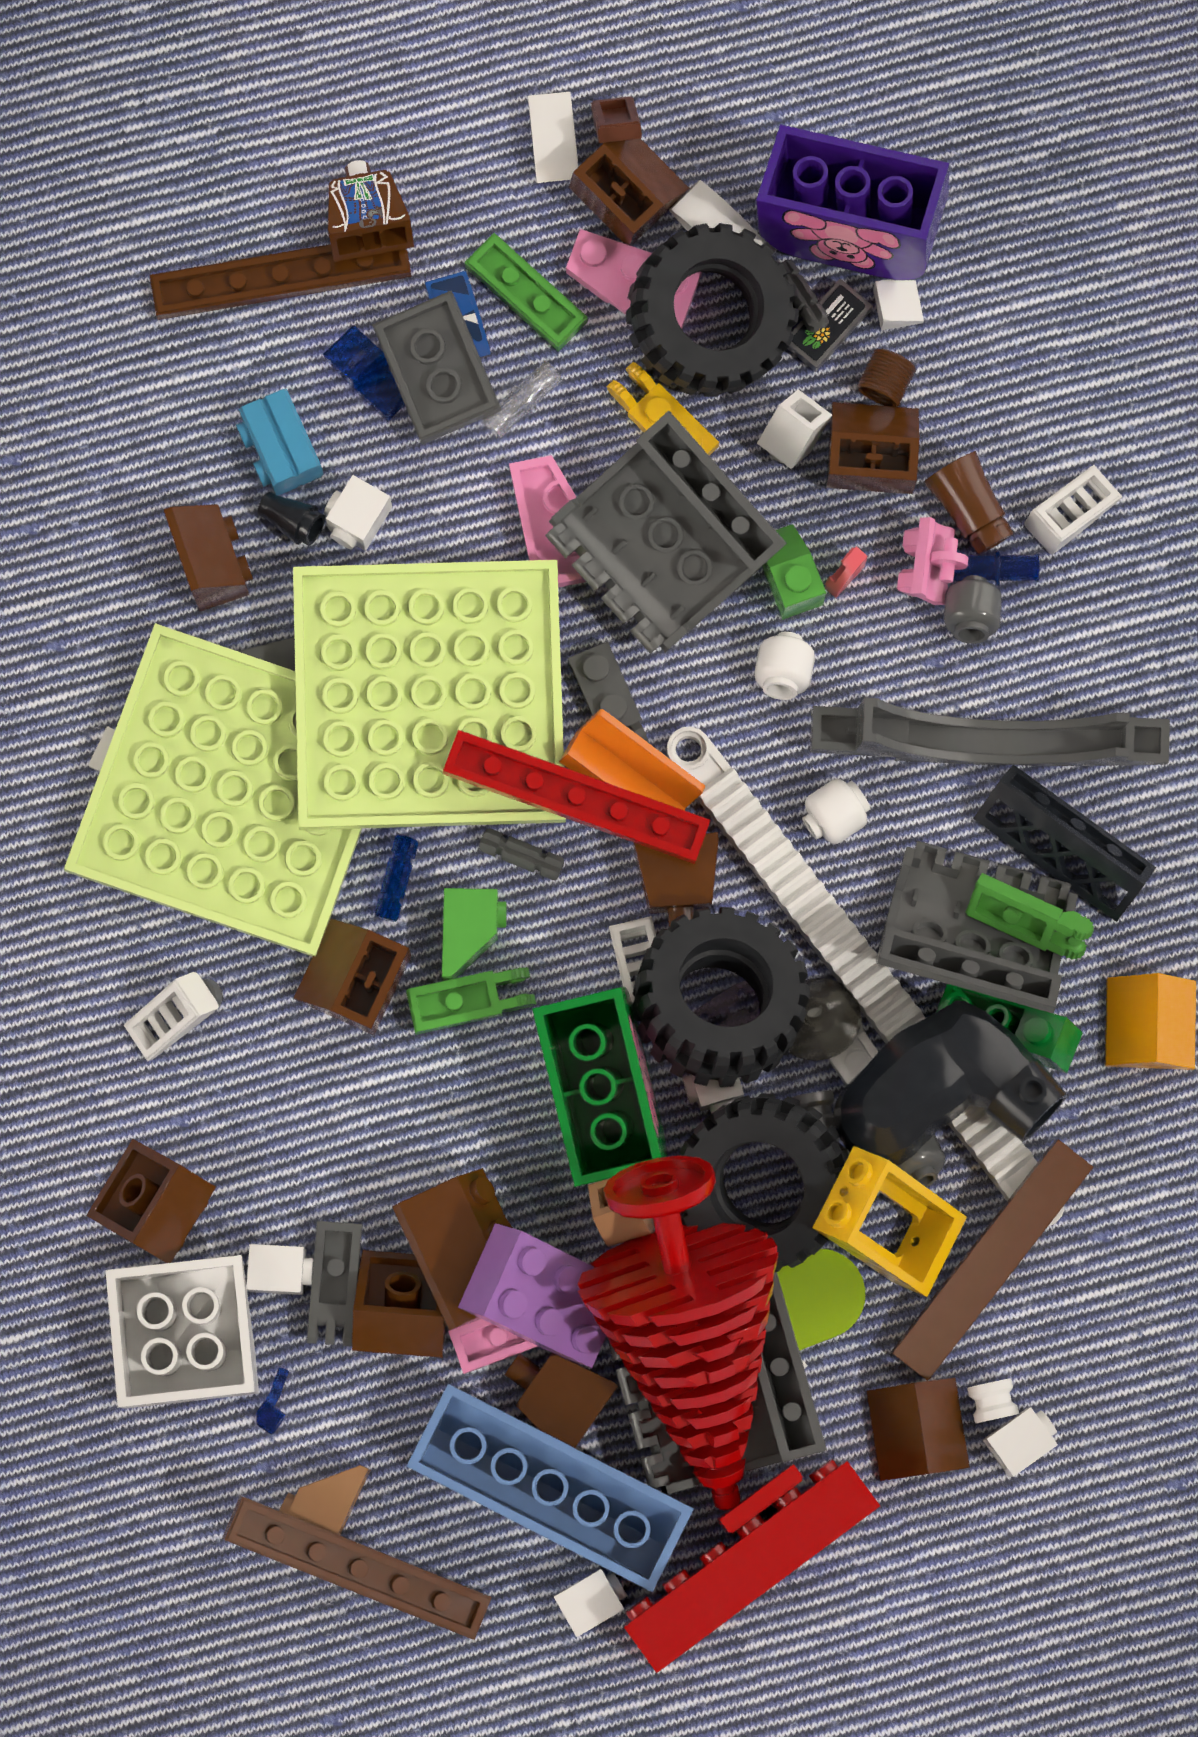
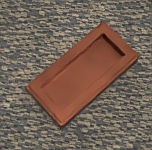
M633 97L611 98L591 102L592 118L599 143L642 138L641 123Z

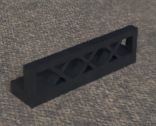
M1014 764L998 782L973 818L1057 880L1071 883V890L1116 922L1157 868ZM998 799L1013 809L1016 822L1003 823L989 813ZM1041 829L1050 836L1052 848L1039 849L1030 842L1028 830ZM1077 855L1086 862L1088 874H1073L1066 868L1064 856ZM1113 881L1126 890L1127 894L1116 905L1102 895L1100 882Z

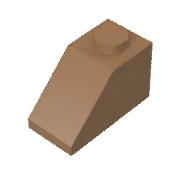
M359 1465L300 1487L296 1496L291 1493L287 1494L279 1511L341 1535L371 1469Z

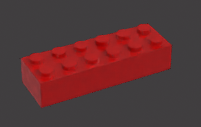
M833 1459L827 1461L809 1475L813 1482L802 1492L797 1487L792 1488L772 1503L777 1509L774 1513L764 1520L758 1514L736 1530L740 1538L726 1547L720 1541L702 1554L699 1559L704 1565L689 1575L685 1569H682L662 1584L667 1592L653 1603L646 1596L625 1612L630 1620L623 1624L624 1629L656 1673L880 1507V1504L848 1461L841 1462L838 1465Z

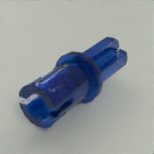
M995 551V555H966L969 558L968 567L966 569L954 570V580L957 582L970 575L984 577L987 581H995L996 586H1000V581L1039 582V554L1000 555V551Z

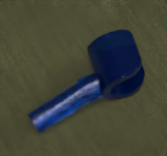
M280 1367L266 1401L262 1403L256 1413L257 1425L269 1434L276 1432L286 1416L284 1412L275 1407L289 1374L287 1369Z

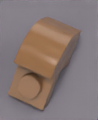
M609 1179L588 1185L592 1218L604 1243L608 1247L653 1234L654 1224L652 1218H628L610 1210L603 1191Z

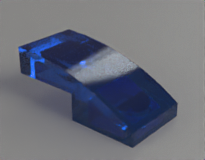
M355 325L349 328L323 353L324 358L342 378L387 422L405 406L383 351Z

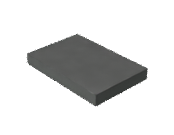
M452 290L372 324L422 445L502 411Z

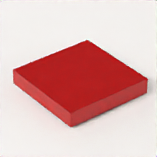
M794 1464L787 1466L743 1499L737 1506L719 1517L717 1521L726 1533H734L802 1482L803 1476Z

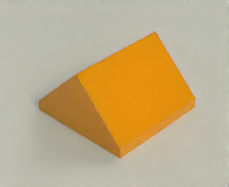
M1161 973L1107 977L1105 1067L1194 1070L1196 981Z

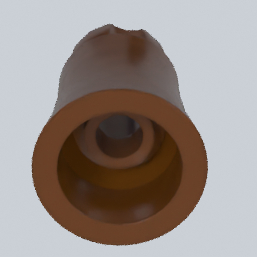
M976 451L953 461L923 482L943 505L963 538H968L977 555L994 548L1013 535L1010 525L1003 518L1006 514L984 474Z

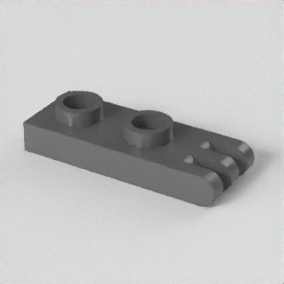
M317 1221L307 1343L316 1344L319 1336L318 1326H326L325 1345L335 1344L336 1327L344 1328L342 1334L343 1346H352L353 1307L359 1276L362 1224Z

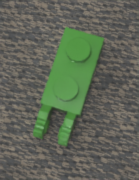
M984 873L977 880L965 912L968 916L1041 950L1046 951L1047 949L1060 956H1066V958L1071 960L1081 959L1087 946L1084 941L1092 936L1095 927L1093 922L1087 919L1086 916L1083 917L1075 911L1063 912V909Z
M523 967L493 973V970L407 989L406 993L415 1034L503 1016L502 1012L516 1011L536 1005L535 995L527 993L499 1000L496 985L524 982L530 978L529 968Z

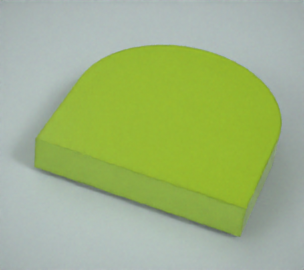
M820 1249L815 1255L812 1254L807 1257L803 1263L793 1268H790L788 1265L784 1266L777 1272L799 1351L843 1334L860 1317L866 1296L864 1281L858 1268L844 1255L833 1250Z

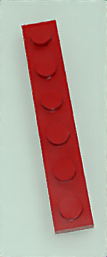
M461 730L457 731L443 769V775L695 864L710 823V819Z

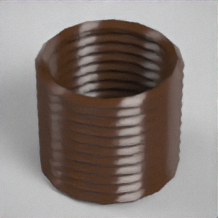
M883 348L875 349L872 357H870L871 360H869L865 368L866 370L863 371L864 374H862L859 384H857L858 390L876 403L884 406L898 407L901 404L900 401H902L907 387L911 383L910 381L914 373H916L915 365L893 351Z

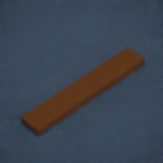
M331 244L152 274L150 275L156 316L158 320L403 279L412 277L407 249L334 262Z
M1056 1138L891 1351L892 1354L928 1381L1087 1177L1093 1166Z
M242 1495L239 1496L222 1537L225 1541L472 1640L476 1638L492 1598L487 1594Z

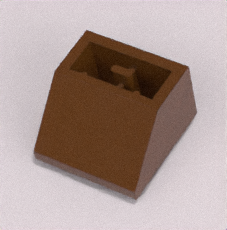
M641 138L603 143L572 173L569 188L624 244L629 246L633 245L690 189Z
M832 402L826 488L913 494L918 471L920 440L919 408Z
M331 918L317 955L312 957L293 999L375 1035L412 956L410 949L371 930Z

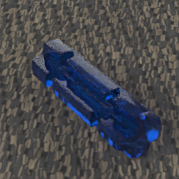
M397 835L394 839L391 850L394 856L389 858L380 890L383 896L378 898L375 908V915L379 919L396 922L399 918L402 907L399 901L404 899L413 867L410 861L415 859L418 849V842L412 837Z

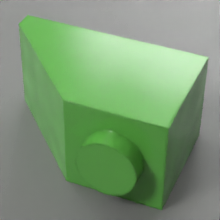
M793 524L776 530L787 544L762 566L782 620L823 606L826 596L825 588L811 552Z
M444 888L443 981L458 978L498 940V928H506L507 901H498V889Z

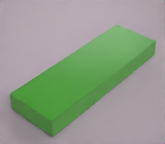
M495 233L465 261V268L558 352L588 322V317Z

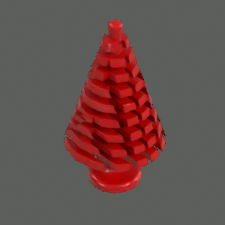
M659 1157L637 1163L619 1171L607 1181L603 1189L610 1210L628 1218H653L655 1232L609 1249L592 1261L590 1264L594 1268L582 1272L577 1284L580 1288L578 1293L588 1310L593 1314L602 1332L608 1337L616 1354L622 1359L631 1377L633 1376L634 1380L637 1381L638 1388L644 1397L651 1402L652 1409L658 1419L666 1424V1431L672 1441L677 1445H681L680 1453L690 1466H694L693 1473L704 1487L712 1488L711 1493L715 1507L720 1510H730L737 1506L741 1500L736 1483L744 1475L746 1458H742L747 1447L749 1431L745 1432V1430L751 1428L753 1418L751 1402L755 1401L757 1396V1377L761 1371V1353L763 1352L766 1336L765 1326L769 1318V1300L773 1293V1277L779 1252H777V1244L772 1237L768 1238L767 1233L756 1228L745 1232L746 1225L721 1223L698 1232V1225H682L680 1212L698 1205L711 1194L716 1183L714 1169L710 1162L698 1157Z

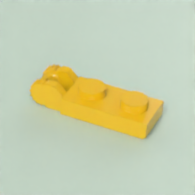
M632 362L626 368V371L631 380L647 393L638 403L627 389L616 380H613L606 386L611 396L628 412V417L643 432L647 431L667 411H670L709 456L719 447L720 442L660 383L656 385L652 377L636 362Z

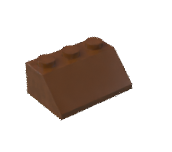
M483 1168L456 1176L392 1206L449 1331L481 1319L458 1308L495 1223L513 1228L507 1221L495 1195L494 1187L488 1180Z

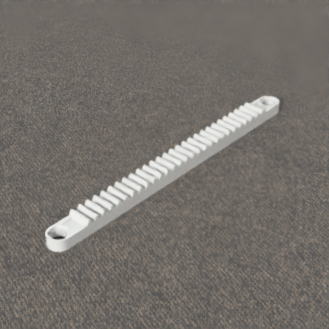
M682 727L676 730L670 736L667 743V757L705 785L703 793L697 800L883 1041L887 1044L902 1030L926 1019L921 1009L912 1001L911 996L904 991L900 982L893 977L889 968L876 963L877 952L869 946L866 938L859 933L856 925L848 919L845 911L838 906L835 898L828 893L822 881L815 876L811 867L804 862L801 854L793 848L791 841L783 835L780 827L773 822L770 814L762 808L759 800L752 795L746 783L742 782L735 769L731 768L707 735L694 727ZM684 739L695 740L701 747V754L694 761L686 762L681 760L676 753L677 744ZM970 1104L963 1113L948 1123V1125L1008 1201L1036 1165L1037 1161L1022 1141L985 1114L987 1109ZM1064 1206L1049 1226L1054 1225L1062 1217Z

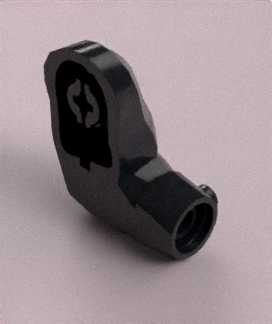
M961 1000L951 1003L928 1018L896 1034L839 1093L833 1110L836 1130L840 1134L839 1138L849 1152L855 1146L885 1158L898 1166L915 1155L937 1130L952 1122L970 1104L987 1109L985 1114L1023 1142L1051 1118L1065 1101L1067 1093L1039 1059L1035 1060L1011 1031L987 1012Z

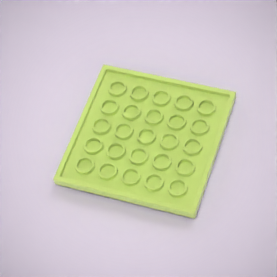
M557 560L293 567L299 830L566 823V818L443 775V769L458 730L564 767L559 762L564 754Z
M155 623L65 864V872L309 956H316L363 828L299 830L295 671Z

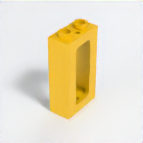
M853 1146L812 1228L891 1282L928 1297L967 1217L891 1161ZM878 1192L892 1200L912 1216V1222L897 1252L894 1254L859 1231Z

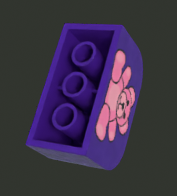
M780 124L756 199L759 233L772 247L797 258L892 280L919 278L926 271L949 195L950 163Z

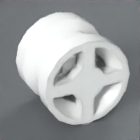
M1011 1378L967 1388L969 1397L975 1401L976 1411L973 1414L975 1424L1019 1414L1018 1406L1012 1402L1010 1391L1013 1388Z

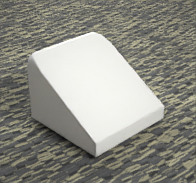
M916 280L875 281L873 293L881 330L924 322Z

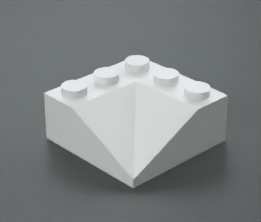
M242 1255L105 1270L117 1405L119 1408L127 1409L259 1394L255 1346Z

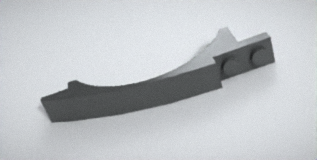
M864 697L858 708L812 707L810 752L895 757V761L973 765H1167L1169 763L1170 719L1130 717V713L1118 712L1086 718L1044 721L968 719L914 711L895 706L879 698Z

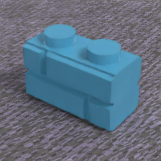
M281 389L265 396L264 399H258L239 409L243 422L236 424L245 448L255 447L260 460L254 462L253 465L263 487L271 484L275 494L281 495L324 475L320 461L287 389Z

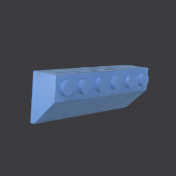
M450 1384L444 1390L406 1466L651 1592L654 1591L694 1509Z

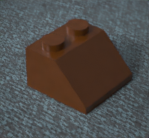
M218 504L174 506L163 509L199 611L201 612L248 596L249 592L245 582L253 580L245 555L236 557L232 542L239 540V536L232 516L223 517Z
M132 1139L86 1216L165 1263H171L177 1252L183 1247L185 1239L199 1215L207 1207L216 1186L173 1160Z
M362 1250L353 1307L352 1351L442 1358L447 1324L415 1255Z

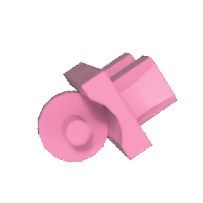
M932 517L920 518L919 527L904 531L902 544L904 552L915 557L914 569H902L899 573L898 591L908 596L918 597L933 605H945V594L948 590V584L953 583L954 570L966 569L969 559L968 556L957 552L958 539L954 538V528L938 524Z

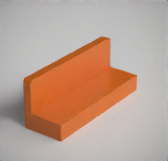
M603 709L598 710L575 732L559 761L575 772L685 810L686 807L696 800L705 789L703 783Z

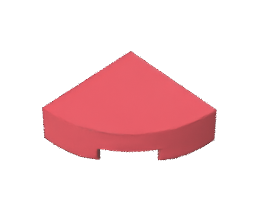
M857 546L853 547L841 560L842 565L839 569L829 576L825 583V589L837 598L865 567L868 556Z

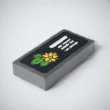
M839 279L818 302L828 314V325L813 333L808 331L801 321L792 331L794 337L790 347L787 349L814 372L825 363L870 313L873 307L842 279Z

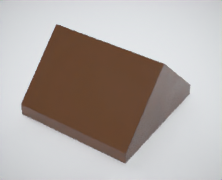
M956 1378L915 1382L866 1391L880 1481L970 1468Z

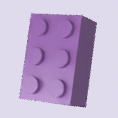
M495 1223L458 1308L564 1359L590 1368L593 1367L606 1337V1334L602 1332L593 1314L588 1310L578 1293L580 1288L577 1284L582 1272L594 1267L521 1230Z

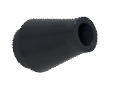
M267 492L263 496L257 509L259 516L267 519L297 545L301 543L306 545L313 544L319 537L325 523V515L318 512L316 505L277 496L272 492Z

